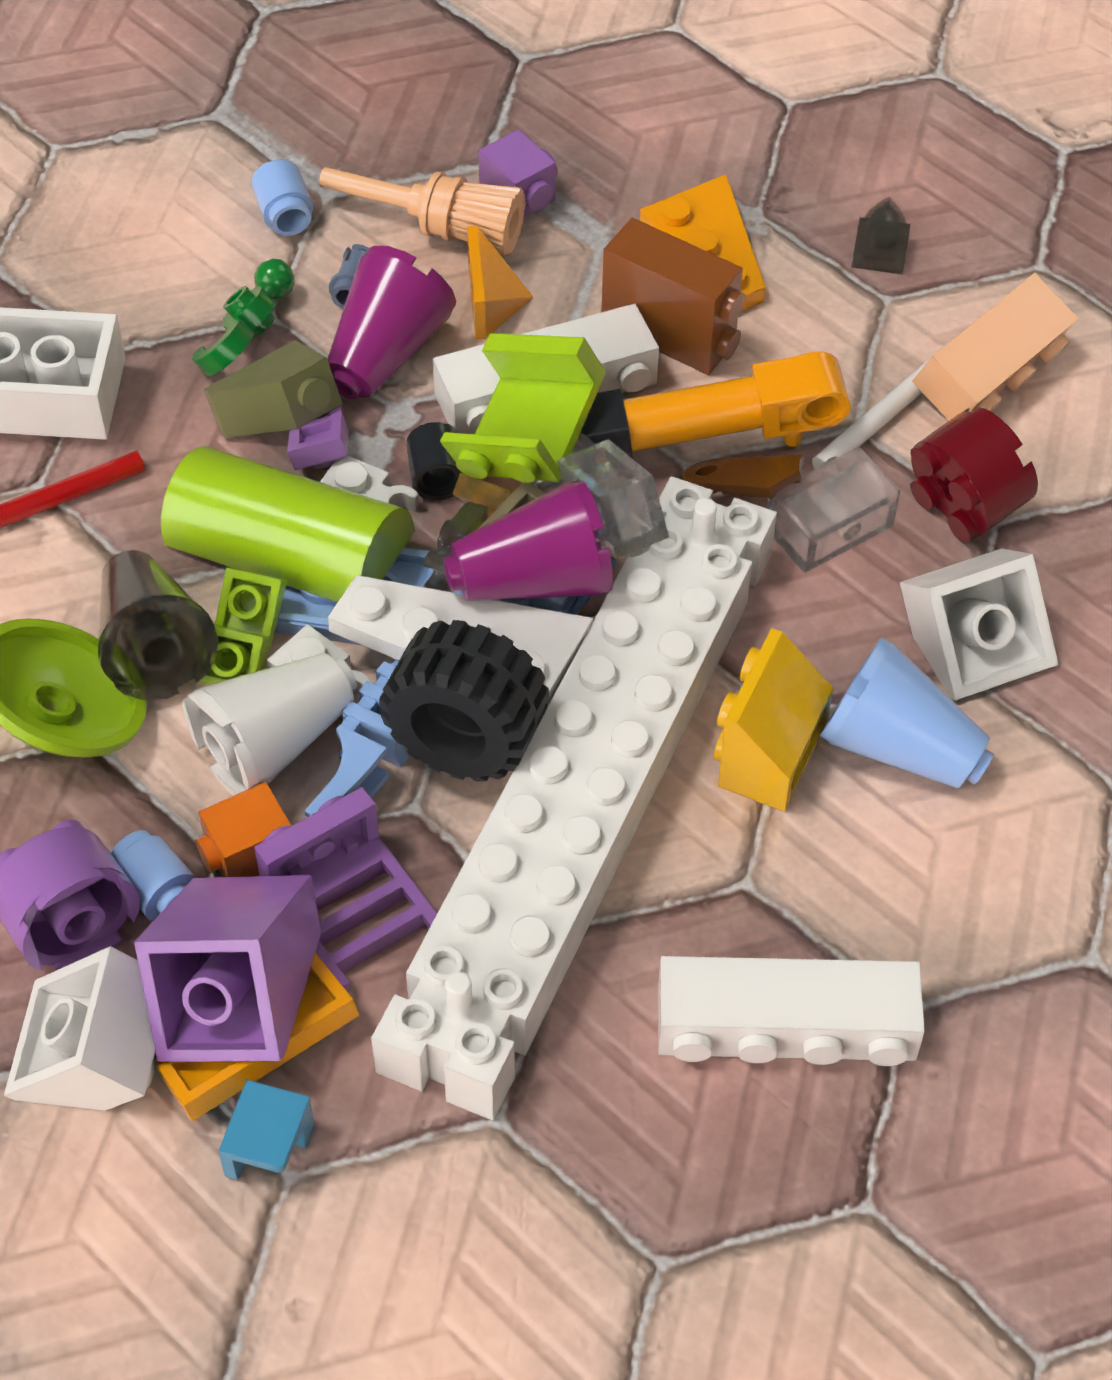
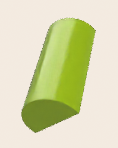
M207 446L193 449L180 462L167 487L161 513V532L165 546L232 568L287 580L286 586L335 602L340 600L356 575L383 580L415 533L412 516L405 508Z

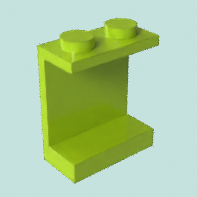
M489 333L482 352L500 377L496 389L475 434L444 432L440 442L456 462V467L469 477L484 479L487 476L513 478L524 483H531L534 480L559 482L606 371L585 337Z

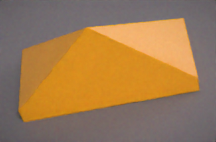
M467 226L468 269L475 339H484L529 302L533 296L479 227Z

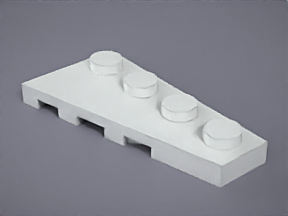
M358 575L353 579L328 616L329 632L397 660H400L416 632L422 627L429 628L433 622L444 621L451 625L453 620L466 621L473 627H476L477 624L488 627L492 633L500 637L505 635L513 640V645L516 648L525 650L533 658L531 664L541 668L546 678L543 684L549 688L550 697L546 703L547 705L550 704L593 623V618L496 600L466 601L463 594Z

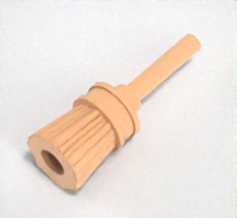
M328 167L322 169L319 178L320 187L407 208L409 215L418 217L420 230L423 235H438L447 241H453L455 238L467 242V226H478L498 253L505 257V255H510L513 252L521 233L526 202L525 194H523L524 191L519 187L469 183L466 178L459 176L452 178L438 171L430 177L425 185L415 183L412 188Z

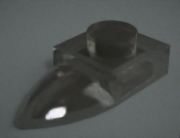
M890 197L878 202L864 217H860L852 268L903 275L911 224L906 223L902 211Z

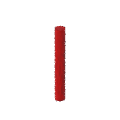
M136 450L0 504V528L144 472L145 466L139 452Z

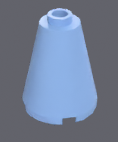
M882 637L872 649L819 737L835 747L955 788H959L965 780L975 785L994 756L993 753L985 749L990 737L893 642L890 643Z

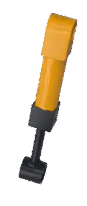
M823 351L809 352L798 356L752 364V376L623 400L621 389L598 392L574 446L579 472L585 473L633 464L632 452L760 428L762 429L764 439L784 436L786 445L795 447L801 443L803 432L824 430L844 421L850 413L851 404L838 359L834 355ZM442 422L426 423L412 430L407 437L406 446L412 488L422 498L444 500L454 497L467 484V475L456 467V462L440 442L444 432L459 433L450 424Z

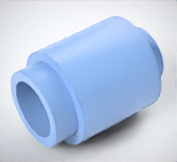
M282 159L269 161L260 166L252 176L251 186L265 223L279 235L292 236L301 233L311 222L313 203L298 166L291 161Z
M146 830L135 831L125 836L111 852V855L138 891L140 898L139 909L151 921H154L193 878H196L162 837L151 835Z

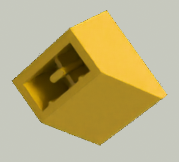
M771 628L761 649L751 647L745 658L740 673V681L744 683L738 695L729 692L723 701L717 718V726L723 728L716 743L713 760L720 762L718 787L785 812L820 738L819 735L828 721L833 687L782 631Z

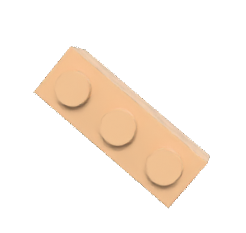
M1033 273L935 353L912 382L948 420H951L968 408L970 413L978 407L992 411L1003 400V397L998 393L1005 386L1012 392L1016 391L1037 371L1032 365L1036 360L1041 358L1048 364L1070 343L1064 335L1079 318L1036 273Z

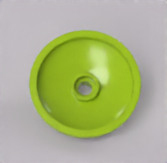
M27 618L11 620L0 624V726L6 732L33 748L64 757H97L111 754L127 746L134 739L145 719L146 696L138 676L120 654L95 636L61 622Z

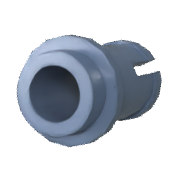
M354 244L352 250L350 247L345 249L339 272L332 276L330 280L329 293L331 294L332 301L342 309L344 308L358 262L369 249V247Z

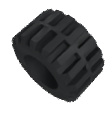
M453 620L451 625L444 621H437L431 623L429 628L422 627L409 642L380 696L379 707L383 709L381 717L384 725L392 729L390 735L398 744L404 745L408 749L406 752L416 760L420 759L428 764L429 768L439 773L440 771L449 773L451 777L464 780L465 777H470L476 782L487 781L489 777L500 779L505 777L508 771H514L519 765L547 710L548 705L546 703L550 695L549 688L543 684L546 678L541 668L531 664L533 658L525 650L516 648L513 645L514 641L505 635L500 637L492 633L488 627L480 624L473 627L466 621Z

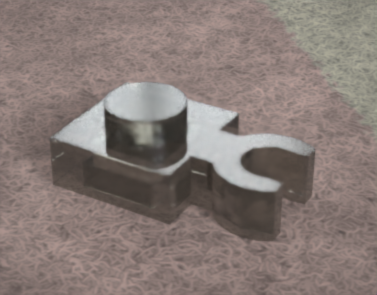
M467 501L451 520L448 519L444 522L438 535L437 548H432L424 559V566L434 569L431 577L424 584V588L451 592L443 567V558L451 556V543L477 530L488 519L487 506Z

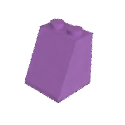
M312 875L193 878L134 941L157 1062L281 1061L288 1046L321 936Z

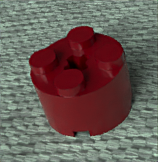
M978 407L971 413L969 408L964 410L918 442L910 451L912 468L916 477L910 483V489L914 498L926 510H931L934 507L939 509L947 517L952 533L964 543H969L974 538L982 536L1034 498L1038 490V478L1032 461L1023 466L1015 450L1023 445L1015 432L1000 417L985 408Z

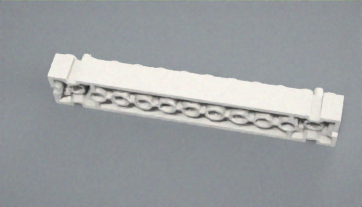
M672 476L670 477L654 507L653 526L645 525L613 584L612 590L609 591L548 705L519 765L508 780L406 972L408 999L394 994L371 1037L375 1073L423 1092L430 1078L445 1085L446 1102L494 1121L515 1078V1052L526 1056L746 608L749 586L756 587L772 555L777 517L776 511L734 498L731 505L726 507L712 500L713 490Z

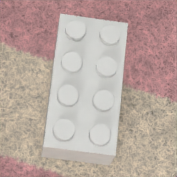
M0 307V433L107 440L126 360L117 314Z

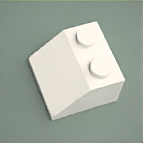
M1001 548L900 582L913 638L950 699L958 700L1059 665L1033 554Z
M109 946L35 980L4 1096L14 1101L102 1111L145 1096L146 1089L149 1087L154 1076L155 1066L153 1058L155 1047L138 960Z

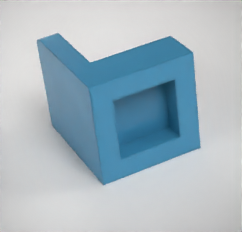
M246 1080L218 1150L224 1176L238 1180L245 1164L277 1173L283 1172L287 1167L294 1146L306 1149L315 1124L310 1097Z

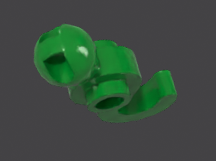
M270 259L262 262L254 274L256 287L250 291L247 286H243L224 303L223 308L227 313L223 318L222 324L227 330L226 333L210 348L200 347L192 357L194 363L208 377L217 374L232 363L245 350L252 339L260 336L274 322L275 317L271 313L276 304L274 300L285 298L292 292L295 285L294 272L291 266L282 259Z

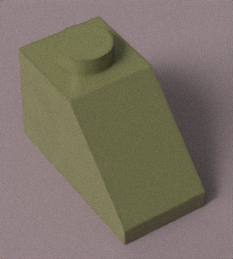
M296 340L204 388L220 434L225 438L298 429L342 405L327 357Z

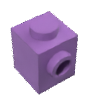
M518 129L478 150L479 184L522 188L526 202L524 217L534 211L543 209L549 203L555 201L556 162L548 151L540 149L521 130Z

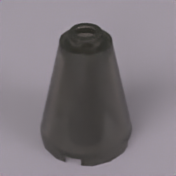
M129 550L113 556L105 564L101 574L98 657L105 675L121 693L142 700L168 699L180 694L178 687L186 684L193 678L197 684L207 675L217 657L218 636L209 614L149 554L138 550Z

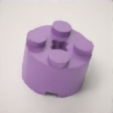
M77 820L62 821L53 827L52 830L28 840L19 848H10L0 853V922L28 964L37 970L42 971L41 965H54L56 970L109 946L115 948L123 939L118 930L128 916L134 923L139 913L140 898L135 886L101 839L92 831L84 829Z

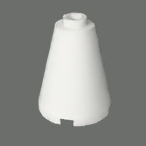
M321 653L197 688L194 692L187 695V698L183 699L182 706L186 723L198 750L205 746L208 747L217 763L209 768L224 788L234 796L265 781L269 784L342 715V711L351 701L354 702L353 690L357 688V682L352 670L343 659L337 658L334 660L327 653Z

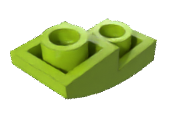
M226 567L215 624L207 625L196 682L211 685L264 669L276 630L287 580Z

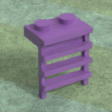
M363 787L346 796H336L329 799L316 813L292 826H283L274 830L262 843L254 847L260 876L312 875L317 910L385 871L392 880L319 921L321 936L316 954L346 991L350 989V983L343 974L345 971L420 927L427 925L430 928L437 915L379 837L376 804ZM404 898L412 905L409 909L330 955L323 946Z

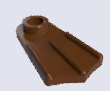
M803 455L710 459L687 468L682 473V480L711 489L713 494L722 492L723 495L774 498L775 493L792 483L801 482V470L804 468L805 462Z

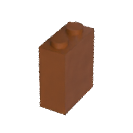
M632 217L603 249L601 312L635 303L653 335L660 353L709 376L722 359L728 360L733 356L741 339V331L737 330L738 315L745 301V294L741 292L743 268Z

